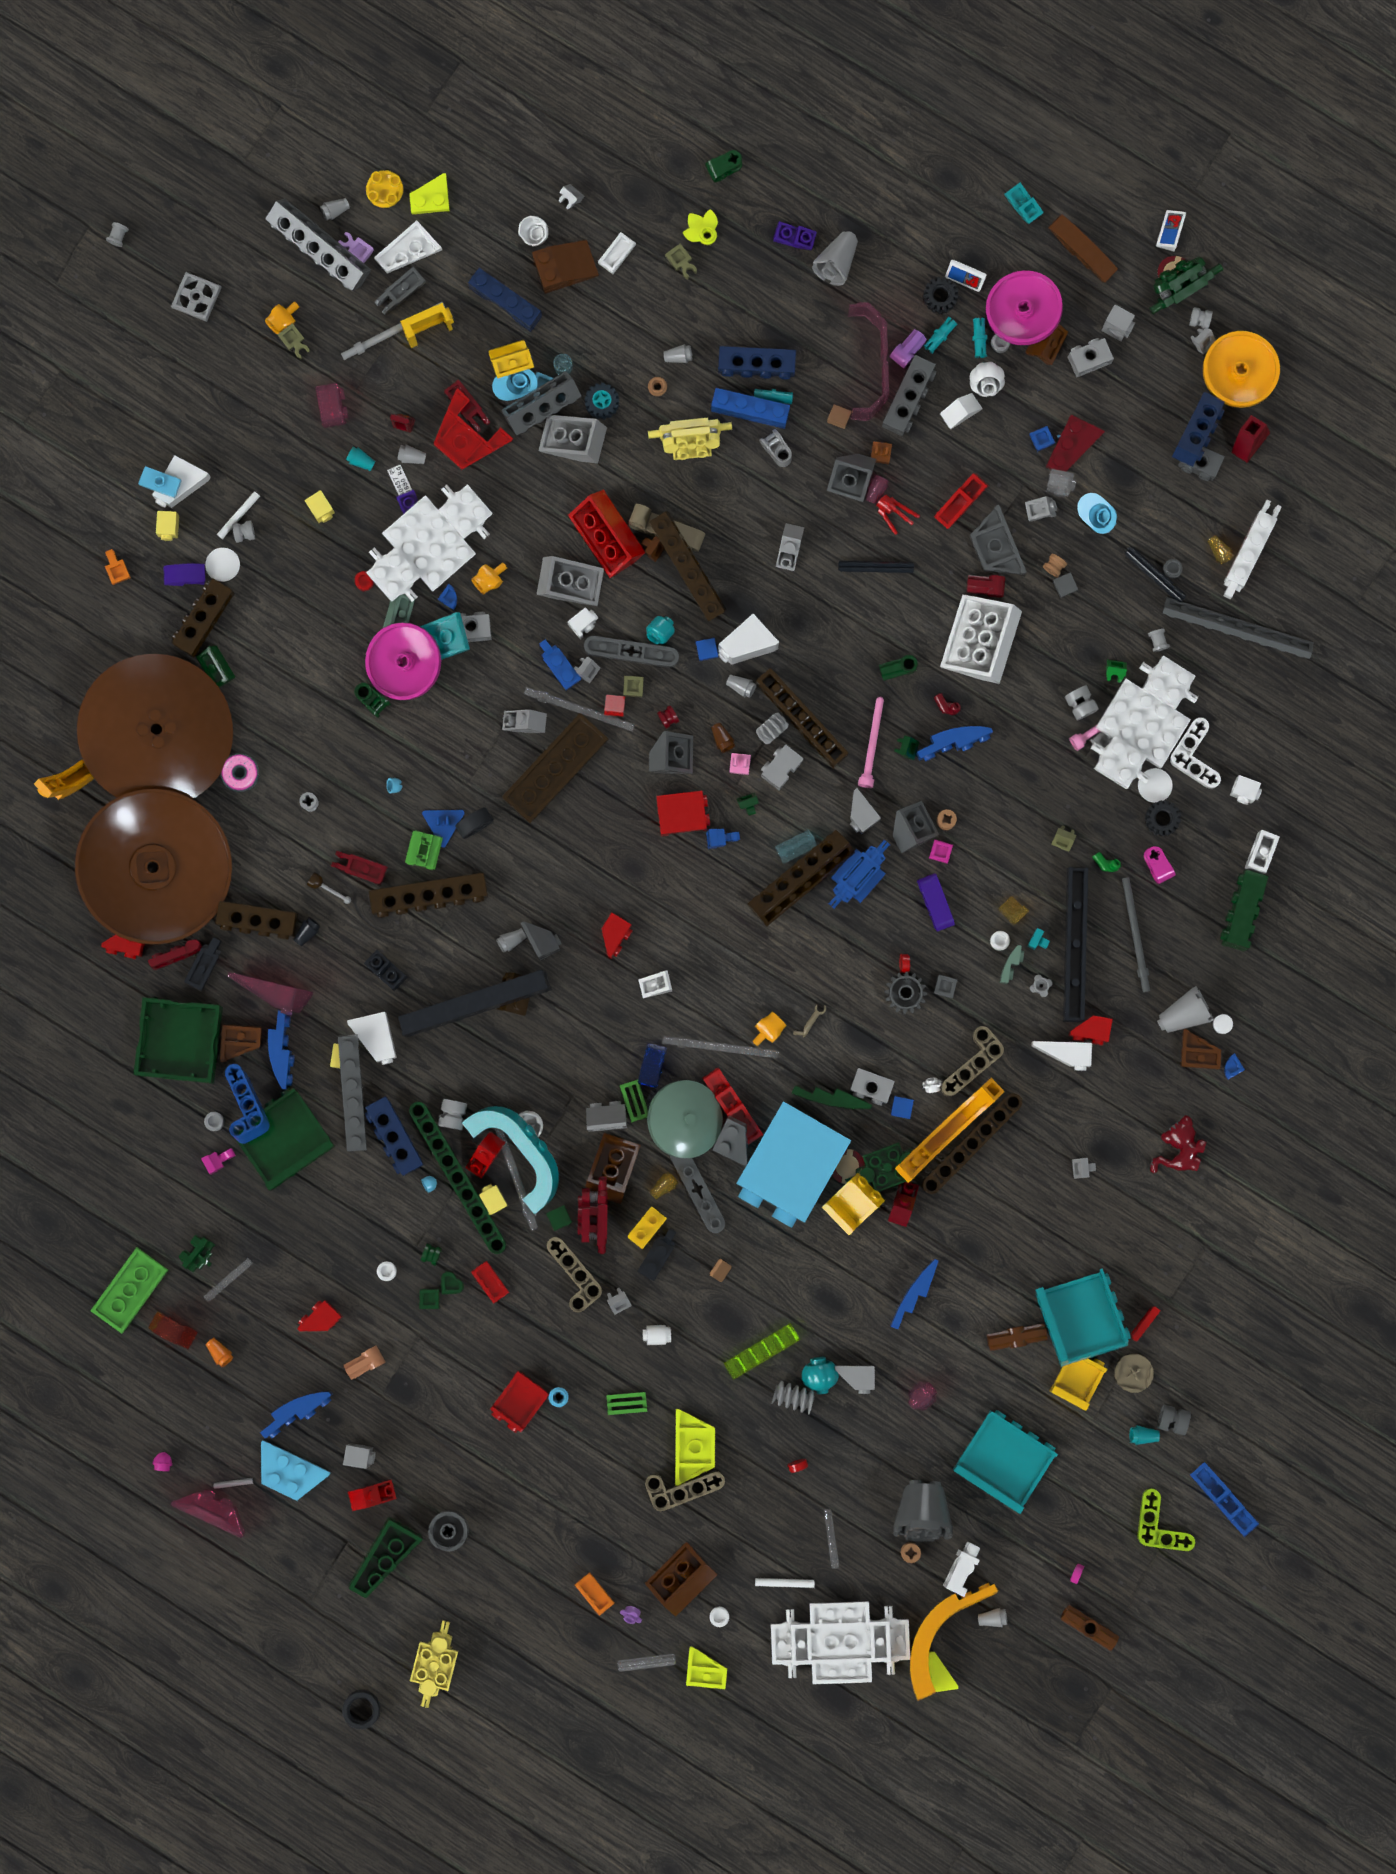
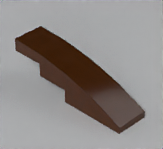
M1060 214L1048 227L1072 255H1075L1087 269H1091L1102 283H1105L1118 270L1109 258L1063 214Z

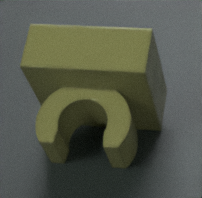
M1061 826V828H1058L1051 845L1069 852L1076 835L1073 829L1071 832L1064 830L1065 826Z

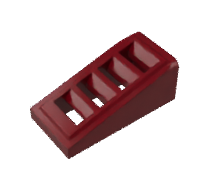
M391 414L390 416L394 428L409 433L412 432L415 423L413 417L403 414Z

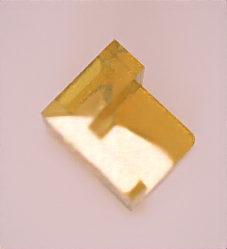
M1012 896L998 908L1013 926L1029 912L1025 906L1022 907Z

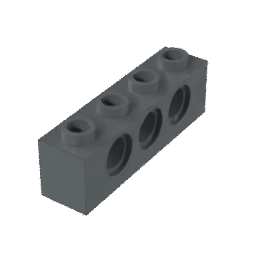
M917 355L914 356L883 421V428L902 437L905 432H909L913 424L910 420L913 415H917L921 407L918 403L921 398L924 399L929 390L926 386L929 381L932 382L937 373L934 370L936 364ZM921 376L924 381L916 383L913 378ZM913 393L916 398L908 400L905 395ZM905 410L908 415L900 417L897 412Z
M565 371L501 411L510 428L517 436L520 433L526 432L533 425L541 423L548 416L559 412L560 409L568 404L574 403L581 397V394L573 378Z

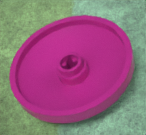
M1017 271L1006 275L993 286L986 302V315L991 329L1002 340L1015 345H1031L1047 338L1057 328L1063 312L1062 298L1057 286L1047 276L1034 271Z
M410 623L391 624L380 630L368 646L365 658L367 675L373 686L389 698L397 700L418 698L431 689L439 676L441 669L439 647L432 635L422 627Z

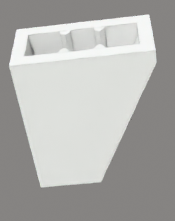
M174 455L165 474L182 480L175 499L156 491L153 492L152 496L156 499L155 503L164 508L167 505L172 508L208 482L211 477L207 472Z
M386 1012L347 1020L350 1028L355 1034H358L359 1040L376 1062H381L382 1065L393 1063V1059L397 1058Z

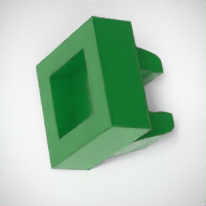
M1107 659V680L1110 681L1112 675H1117L1118 682H1122L1124 676H1126V662Z

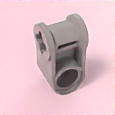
M774 429L772 430L773 433L764 439L761 438L759 441L778 466L786 467L792 461V452L780 433ZM781 453H786L788 455V458L782 460L778 457V455Z

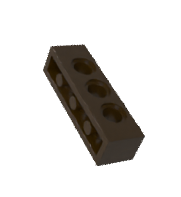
M213 578L211 582L208 581L203 587L204 593L194 601L192 612L184 617L182 621L183 626L180 631L176 630L172 637V644L193 658L235 594L233 590ZM210 597L217 598L214 605L207 604ZM205 613L206 619L201 622L197 621L198 615ZM195 629L196 635L192 638L187 637V632Z
M219 901L216 925L220 926L221 930L232 931V928L239 929L240 933L251 934V931H256L260 936L270 937V934H276L279 939L289 940V937L295 936L298 914ZM240 913L242 915L241 922L234 923L233 916ZM255 916L261 917V923L258 926L252 925V919ZM274 919L280 920V926L277 929L271 928V922Z

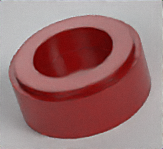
M361 571L355 576V585L361 591H368L374 585V581L367 575V571Z
M900 954L899 968L901 973L910 971V956L908 954Z
M799 1459L788 1464L791 1473L802 1471L808 1467L806 1459Z

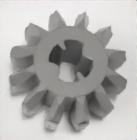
M775 713L756 729V733L761 741L769 744L786 730L789 724L783 716Z

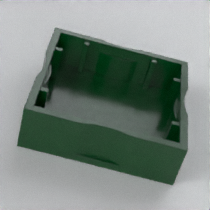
M142 998L139 1023L140 1039L136 1049L133 1075L214 1084L223 1007L220 1005Z

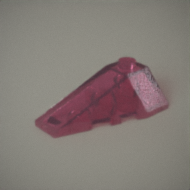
M228 972V977L274 1008L281 1009L280 1013L292 1015V1012L300 1013L313 996L311 991Z

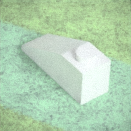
M1033 1041L1031 1043L1032 1047L1069 1067H1075V1070L1086 1071V1067H1091L1092 1043Z

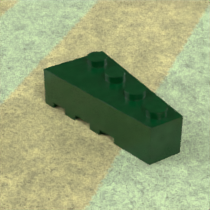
M1250 870L1239 873L1236 882L1239 887L1237 892L1234 891L1231 903L1234 904L1232 910H1228L1225 921H1228L1226 929L1223 928L1220 939L1223 940L1221 945L1243 952L1250 948L1251 942L1248 939L1251 938L1255 930V924L1252 923L1259 915L1260 906L1258 903L1263 899L1268 876Z
M388 1517L348 1584V1588L367 1598L384 1578L423 1540V1537Z

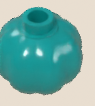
M826 1357L810 1359V1363L805 1365L801 1374L804 1385L811 1390L817 1391V1394L829 1393L828 1389L833 1387L839 1378V1373L835 1370L836 1365L832 1361H826Z

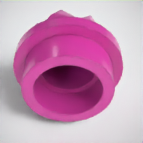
M165 1452L156 1455L153 1461L154 1470L170 1471V1466H172L171 1457Z

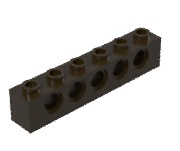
M666 511L649 521L707 620L710 621L724 613L727 609L670 513Z
M771 668L756 680V685L833 769L848 756L846 749Z
M835 830L773 883L769 884L760 894L755 896L748 903L749 907L767 927L850 858L855 851L850 843Z
M478 873L369 891L372 914L377 915V918L388 917L389 913L396 912V915L407 914L408 910L415 909L416 912L426 911L427 907L434 906L435 909L445 908L446 904L454 903V906L464 905L465 901L473 900V903L483 902L484 898H488L485 874ZM465 885L472 886V892L469 895L462 893V888ZM446 888L453 890V895L450 898L443 896V891ZM427 891L434 893V898L431 901L424 900V894ZM408 894L415 896L412 904L405 903V897ZM389 897L396 899V903L392 907L386 906V900Z

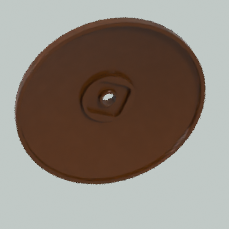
M137 655L109 667L88 689L77 718V741L82 760L95 781L116 798L138 790L161 789L177 792L194 799L208 789L221 774L232 747L233 723L231 713L219 687L197 666L170 655ZM152 725H160L162 732L159 735H154L151 732Z
M161 789L138 790L124 794L107 803L92 817L85 827L76 850L75 877L85 906L92 916L107 930L121 938L137 943H171L197 932L215 916L218 911L219 901L224 902L231 882V852L219 823L199 803L173 791ZM148 863H157V872H149L147 869Z

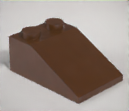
M587 240L549 246L532 252L545 294L599 276Z
M604 1133L585 1188H590L591 1192L596 1191L597 1195L599 1177L605 1176L607 1177L608 1188L607 1200L621 1204L641 1145Z

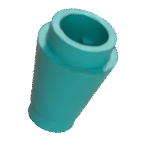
M352 447L346 458L350 462L349 464L371 471L376 462L359 447Z
M1136 1425L1130 1428V1442L1135 1443V1445L1159 1442L1160 1432L1159 1430Z

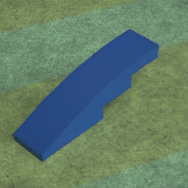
M933 1259L909 1287L896 1310L890 1327L899 1329L904 1312L913 1313L918 1295L926 1298L939 1260Z
M1205 1462L1190 1474L1243 1537H1246L1259 1525Z

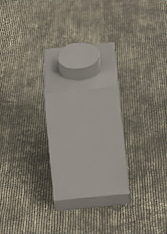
M856 788L852 798L850 825L856 833L859 831L863 834L879 822L881 818L858 788Z
M835 1366V1370L853 1389L859 1390V1394H870V1390H875V1366Z

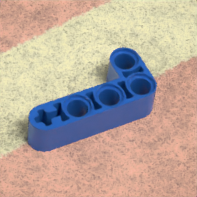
M231 1064L226 1068L225 1076L244 1117L233 1122L229 1132L239 1143L244 1144L267 1132L269 1121L247 1073L238 1064ZM261 1120V1122L255 1126L256 1122Z

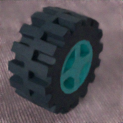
M597 383L594 387L591 386L590 390L586 392L585 406L588 413L592 417H596V419L602 418L603 420L607 417L611 418L613 414L615 415L619 407V396L615 388H612L609 384L605 385V383L600 385Z

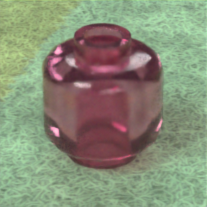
M919 1382L909 1390L908 1397L910 1400L908 1403L914 1410L918 1408L921 1411H925L936 1402L937 1391L929 1382Z

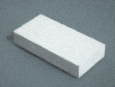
M620 232L600 258L598 264L614 274L636 246V243Z

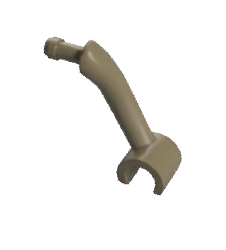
M816 1004L815 1012L807 1021L803 1032L795 1030L793 1035L806 1037L818 1016L826 1012V1006L824 1005L823 1012H819Z

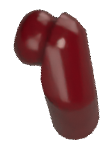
M942 693L934 697L942 713L956 715L961 709L958 702H946Z

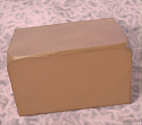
M833 405L827 423L845 429L852 411Z
M719 1259L709 1274L719 1282H722L730 1271L731 1265Z

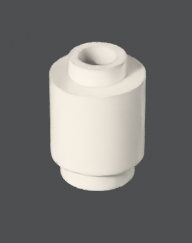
M647 1325L646 1329L643 1330V1341H647V1345H666V1343L671 1342V1328L665 1325Z

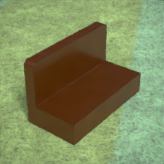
M1058 324L1057 328L1047 338L1029 345L1026 354L1039 357L1045 364L1052 365L1068 331Z

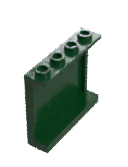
M290 1088L286 1089L280 1094L281 1098L276 1101L272 1099L264 1105L265 1109L263 1110L269 1121L267 1132L244 1144L237 1141L269 1191H272L335 1147L295 1088L292 1090ZM261 1120L257 1121L255 1126L258 1125L261 1122Z

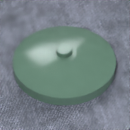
M682 1080L669 1083L656 1093L649 1106L647 1122L654 1143L663 1152L677 1158H694L707 1152L716 1143L721 1133L723 1116L721 1106L709 1088L695 1081Z

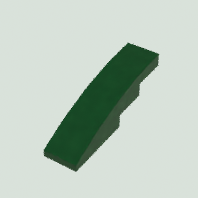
M795 1086L791 1093L808 1101L830 1107L845 1109H871L872 1107L871 1104L839 1089H836L834 1095L816 1087L813 1094Z

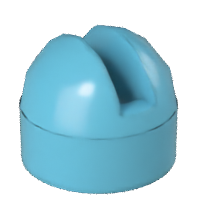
M388 778V792H400L403 787L400 785L402 781L398 778Z
M427 1176L421 1179V1183L427 1193L436 1188L437 1181L434 1177Z

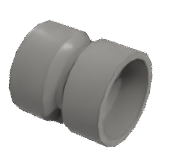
M1087 685L1065 696L1068 705L1074 708L1072 713L1077 721L1099 710L1095 700L1090 699L1091 693ZM1084 698L1085 702L1078 705L1076 701Z
M443 1099L441 1107L443 1114L439 1117L438 1126L462 1130V1122L464 1121L462 1116L466 1114L467 1103Z

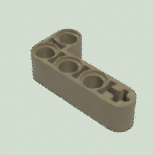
M635 504L629 520V527L647 535L658 537L649 521L659 515L652 513V510L644 505ZM674 521L690 549L699 552L705 533Z
M978 1027L972 1035L974 1042L981 1050L942 1082L941 1092L945 1096L949 1097L958 1093L1002 1056L1004 1052L1003 1045L987 1027ZM979 1030L986 1032V1040L981 1041L977 1038ZM991 1045H996L999 1048L997 1056L989 1052ZM980 1057L984 1060L983 1068L975 1066L974 1061L976 1058ZM961 1070L969 1072L970 1077L968 1080L960 1078ZM955 1076L956 1080L960 1084H962V1086L956 1084L953 1087L954 1092H947L945 1090L947 1088L946 1083H953L955 1079H953L952 1077Z
M553 1237L547 1242V1249L580 1288V1291L570 1299L569 1305L574 1312H582L601 1296L602 1287L561 1238ZM552 1241H559L561 1243L559 1248L562 1251L566 1248L568 1252L563 1253L558 1258L557 1255L560 1254L558 1250L551 1249L553 1246ZM566 1255L573 1257L574 1263L572 1266L564 1265L563 1258ZM579 1270H583L586 1273V1279L581 1282L575 1277L576 1272ZM591 1285L598 1287L599 1293L597 1296L589 1295L588 1288ZM575 1298H581L584 1301V1306L581 1309H576L573 1306Z
M713 1471L666 1489L661 1476L651 1474L646 1478L645 1486L654 1509L665 1511L721 1489L725 1484V1478L721 1472ZM715 1475L717 1478L721 1477L722 1480L719 1481V1485L716 1486L715 1483L709 1484L711 1489L707 1490L703 1479L707 1478V1482H710ZM657 1478L660 1482L659 1487L651 1488L648 1484L649 1480ZM696 1482L701 1483L704 1487L700 1493L692 1490V1485ZM678 1489L685 1492V1497L682 1500H677L674 1497V1492ZM660 1496L667 1500L666 1505L663 1507L657 1506L655 1502Z

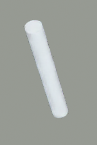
M255 491L217 533L221 539L233 528L232 524L237 523L260 495Z
M755 1578V1586L814 1588V1580Z

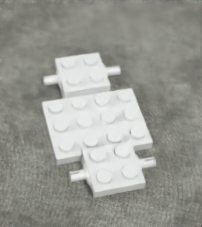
M468 484L462 490L455 493L448 485L444 486L441 490L448 499L439 510L425 495L382 533L394 549L383 556L375 547L369 552L376 562L366 573L391 602L404 593L413 602L414 598L416 599L418 596L410 588L419 578L433 592L476 554L465 542L464 538L476 530L483 539L490 535L482 525L493 513Z
M1162 656L1158 664L1153 668L1144 662L1141 664L1139 669L1148 674V678L1142 688L1128 679L1123 681L1095 727L1111 737V740L1105 748L1096 742L1091 746L1090 749L1100 754L1099 761L1094 769L1125 789L1129 788L1135 778L1145 783L1148 782L1150 776L1141 771L1145 760L1160 769L1163 767L1191 720L1175 709L1183 698H1187L1195 703L1199 697L1189 691L1195 675L1165 656Z
M869 1601L810 1603V1622L808 1623L794 1621V1609H791V1617L790 1610L787 1609L786 1622L771 1624L772 1665L783 1664L788 1666V1678H792V1670L793 1678H797L796 1666L812 1664L813 1684L872 1682L871 1662L887 1663V1674L893 1675L895 1674L894 1662L910 1660L909 1619L893 1618V1606H889V1614L888 1606H884L885 1618L870 1620Z

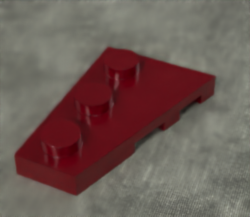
M1070 415L1046 467L1063 475L1105 431Z

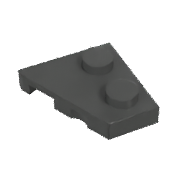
M729 1116L713 1151L747 1166L749 1158H747V1124Z

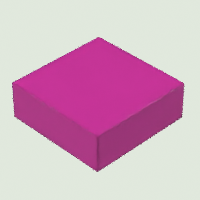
M934 840L929 859L948 864L953 845Z

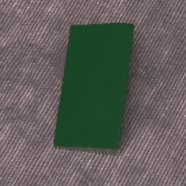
M216 645L208 647L196 656L205 673L218 687L225 685L235 678Z

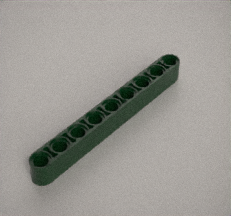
M421 1102L413 1103L409 1110L411 1117L488 1249L494 1254L504 1252L506 1249L504 1237L428 1107ZM418 1105L424 1108V1113L421 1116L414 1114V1108ZM427 1122H431L434 1126L431 1133H426L423 1129ZM436 1139H441L444 1143L443 1148L440 1150H436L433 1146ZM446 1156L453 1158V1164L449 1167L443 1164V1159ZM460 1172L463 1175V1180L457 1184L453 1181V1175ZM466 1189H470L473 1192V1197L470 1200L463 1198V1192ZM475 1206H480L483 1209L480 1217H475L472 1213ZM485 1223H490L493 1227L490 1234H485L482 1230V1226ZM497 1239L503 1244L502 1249L499 1251L492 1248L493 1241Z

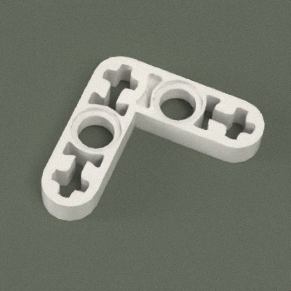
M1197 718L1192 722L1171 754L1170 762L1175 768L1206 788L1213 789L1220 784V774L1192 756L1209 729V723L1206 719ZM1195 724H1204L1203 728L1205 730L1201 729L1197 735L1189 733L1190 731L1192 733L1196 731L1197 726ZM1192 738L1195 741L1194 747H1186L1184 744L1185 739ZM1175 755H1183L1182 760H1184L1185 762H1187L1188 759L1191 760V762L1187 765L1186 769L1183 768L1185 763L1181 761L1179 763L1175 762ZM1192 764L1200 766L1201 771L1199 774H1193L1190 771ZM1204 770H1207L1208 772L1205 775L1208 777L1214 775L1216 783L1209 784L1208 778L1204 776L1200 779L1199 777L1204 773Z

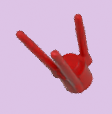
M887 494L876 505L879 508L878 513L884 518L895 535L898 532L886 513L891 514L894 511L910 525L914 524L913 521L898 510L896 506L916 518L920 517L919 514L899 503L893 497L890 498Z

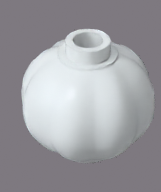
M993 362L979 363L970 373L971 389L982 397L995 396L1005 385L1004 371Z

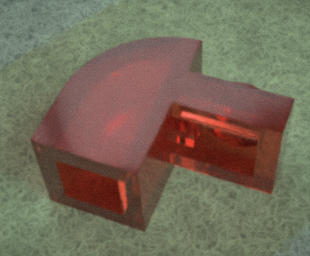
M157 1311L148 1329L160 1337L186 1349H189L198 1333L196 1330L179 1323L174 1318Z

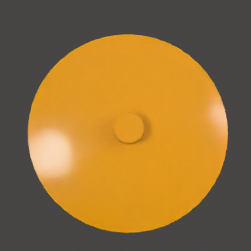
M1248 331L1230 332L1218 338L1207 351L1203 362V378L1208 390L1213 396L1224 401V404L1232 407H1250L1264 401L1274 390L1280 375V363L1273 346L1260 335Z

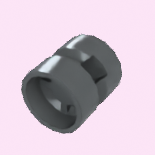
M1163 1404L1157 1428L1165 1431L1172 1429L1173 1433L1185 1436L1189 1427L1191 1412L1183 1409L1176 1411L1175 1407Z

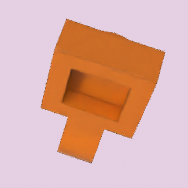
M113 549L106 551L105 553L110 565L105 566L112 585L130 579L131 577L124 560L118 561Z

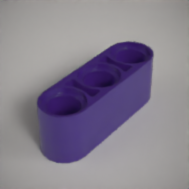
M936 873L918 879L919 889L936 932L954 926L953 916Z

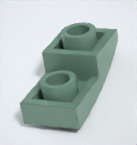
M1021 945L1016 946L1007 958L999 983L1007 984L1009 980H1012L1014 969L1011 968V965L1018 966L1019 962H1023L1024 951L1021 950Z

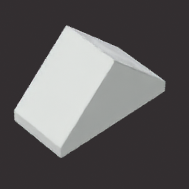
M970 393L957 398L940 415L951 430L983 408L974 395Z
M668 971L639 979L643 998L672 992Z

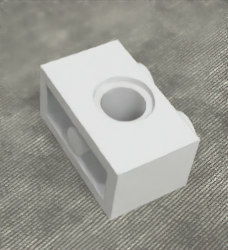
M1264 830L1259 831L1245 869L1265 874L1280 837Z

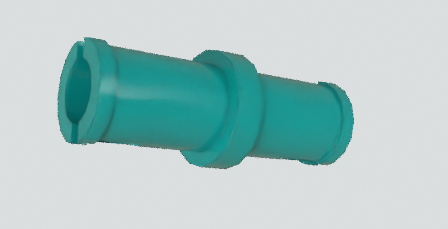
M948 317L939 329L934 330V335L923 345L924 348L933 354L937 347L947 340V336L957 326V323L954 320L951 321V318Z
M980 318L973 319L974 336H972V341L975 344V358H979V356L980 358L987 357L986 340L988 339L987 335H985V318H981V320Z
M755 389L754 397L792 405L793 392L776 391V389H772V391Z

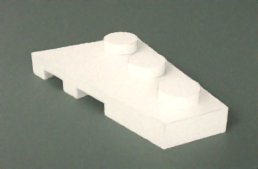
M416 220L377 254L374 259L386 273H390L442 251V248Z

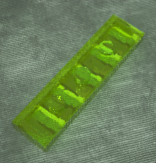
M791 1323L725 1361L724 1365L734 1380L798 1342L800 1338Z

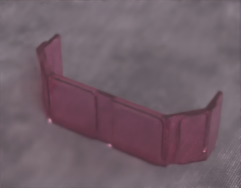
M859 302L849 304L848 317L865 316L880 330L882 395L870 408L852 409L851 419L865 421L871 420L883 404H886L889 396L888 361H886L888 354L887 321L881 317V314L870 303Z

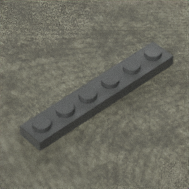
M358 1034L339 1035L338 1046L347 1151L367 1150Z

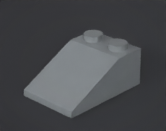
M550 415L546 419L538 451L580 462L598 463L607 427L597 419Z
M554 556L543 557L537 595L598 606L604 568Z
M621 1101L609 1102V1106H602L601 1103L590 1104V1108H586L587 1130L593 1132L627 1128L625 1104H621Z

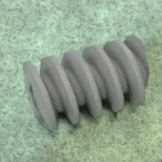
M780 1381L776 1385L771 1404L777 1399L778 1406H781L783 1402H785L786 1408L793 1404V1410L800 1406L802 1413L808 1408L809 1415L814 1400V1390H810L806 1394V1388L803 1387L799 1392L798 1385L792 1390L791 1383L784 1387V1382Z

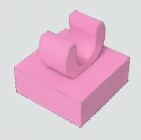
M732 753L729 773L749 775L751 755Z

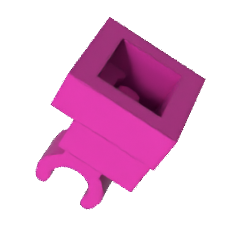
M231 1148L219 1156L217 1152L201 1158L208 1173L212 1175L224 1168L222 1162L236 1155Z

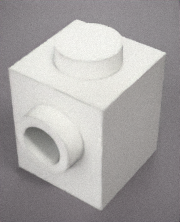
M1239 775L1236 777L1230 796L1238 798L1237 801L1242 804L1248 805V803H1253L1261 795L1262 789H1259L1261 783Z

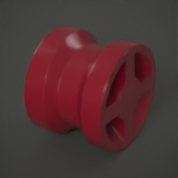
M671 705L665 711L657 712L665 729L670 728V725L673 723L677 724L680 722Z

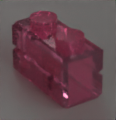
M338 383L316 386L323 427L328 428L346 424L345 418H349L347 406L343 407L342 400L345 399L344 389L340 388Z

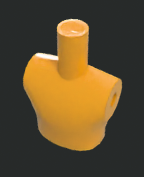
M293 302L286 309L280 304L276 305L265 319L266 324L274 333L279 334L289 325L296 322L291 314L299 308V305Z
M501 563L495 569H492L485 564L479 569L476 576L472 578V583L482 594L496 589L503 582L498 575L505 571L507 567L504 563Z
M771 1012L756 1024L755 1027L760 1033L752 1042L757 1047L765 1038L773 1043L781 1035L786 1024L774 1012Z

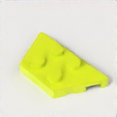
M676 1409L675 1486H678L715 1468V1427L680 1409Z

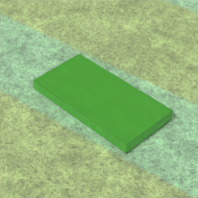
M136 1247L93 1306L91 1312L123 1334L169 1269Z

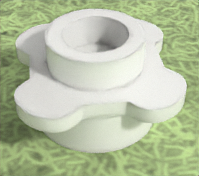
M928 1078L922 1083L923 1088H925L927 1093L938 1092L941 1090L942 1081L938 1080V1078Z

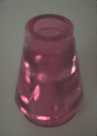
M875 475L874 479L871 478L866 500L877 504L889 487V480Z

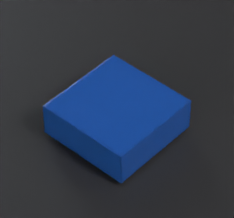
M1048 426L1029 434L1037 452L1055 444Z
M715 638L696 641L699 661L718 658Z
M894 1096L891 1116L910 1119L914 1100Z

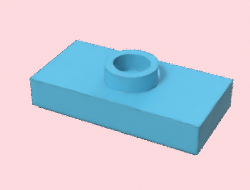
M145 466L138 484L175 499L182 480Z

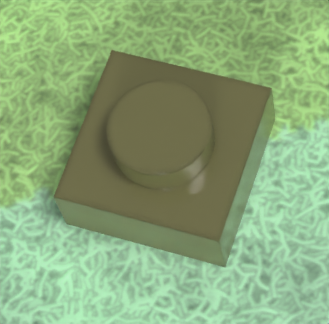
M624 676L623 696L643 697L644 677Z

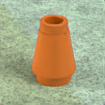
M212 1338L206 1343V1347L216 1365L224 1367L232 1361V1352L218 1340Z

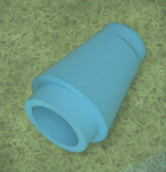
M554 1388L549 1394V1401L555 1407H562L568 1402V1393L563 1388ZM560 1393L563 1395V1399L557 1400L556 1394Z

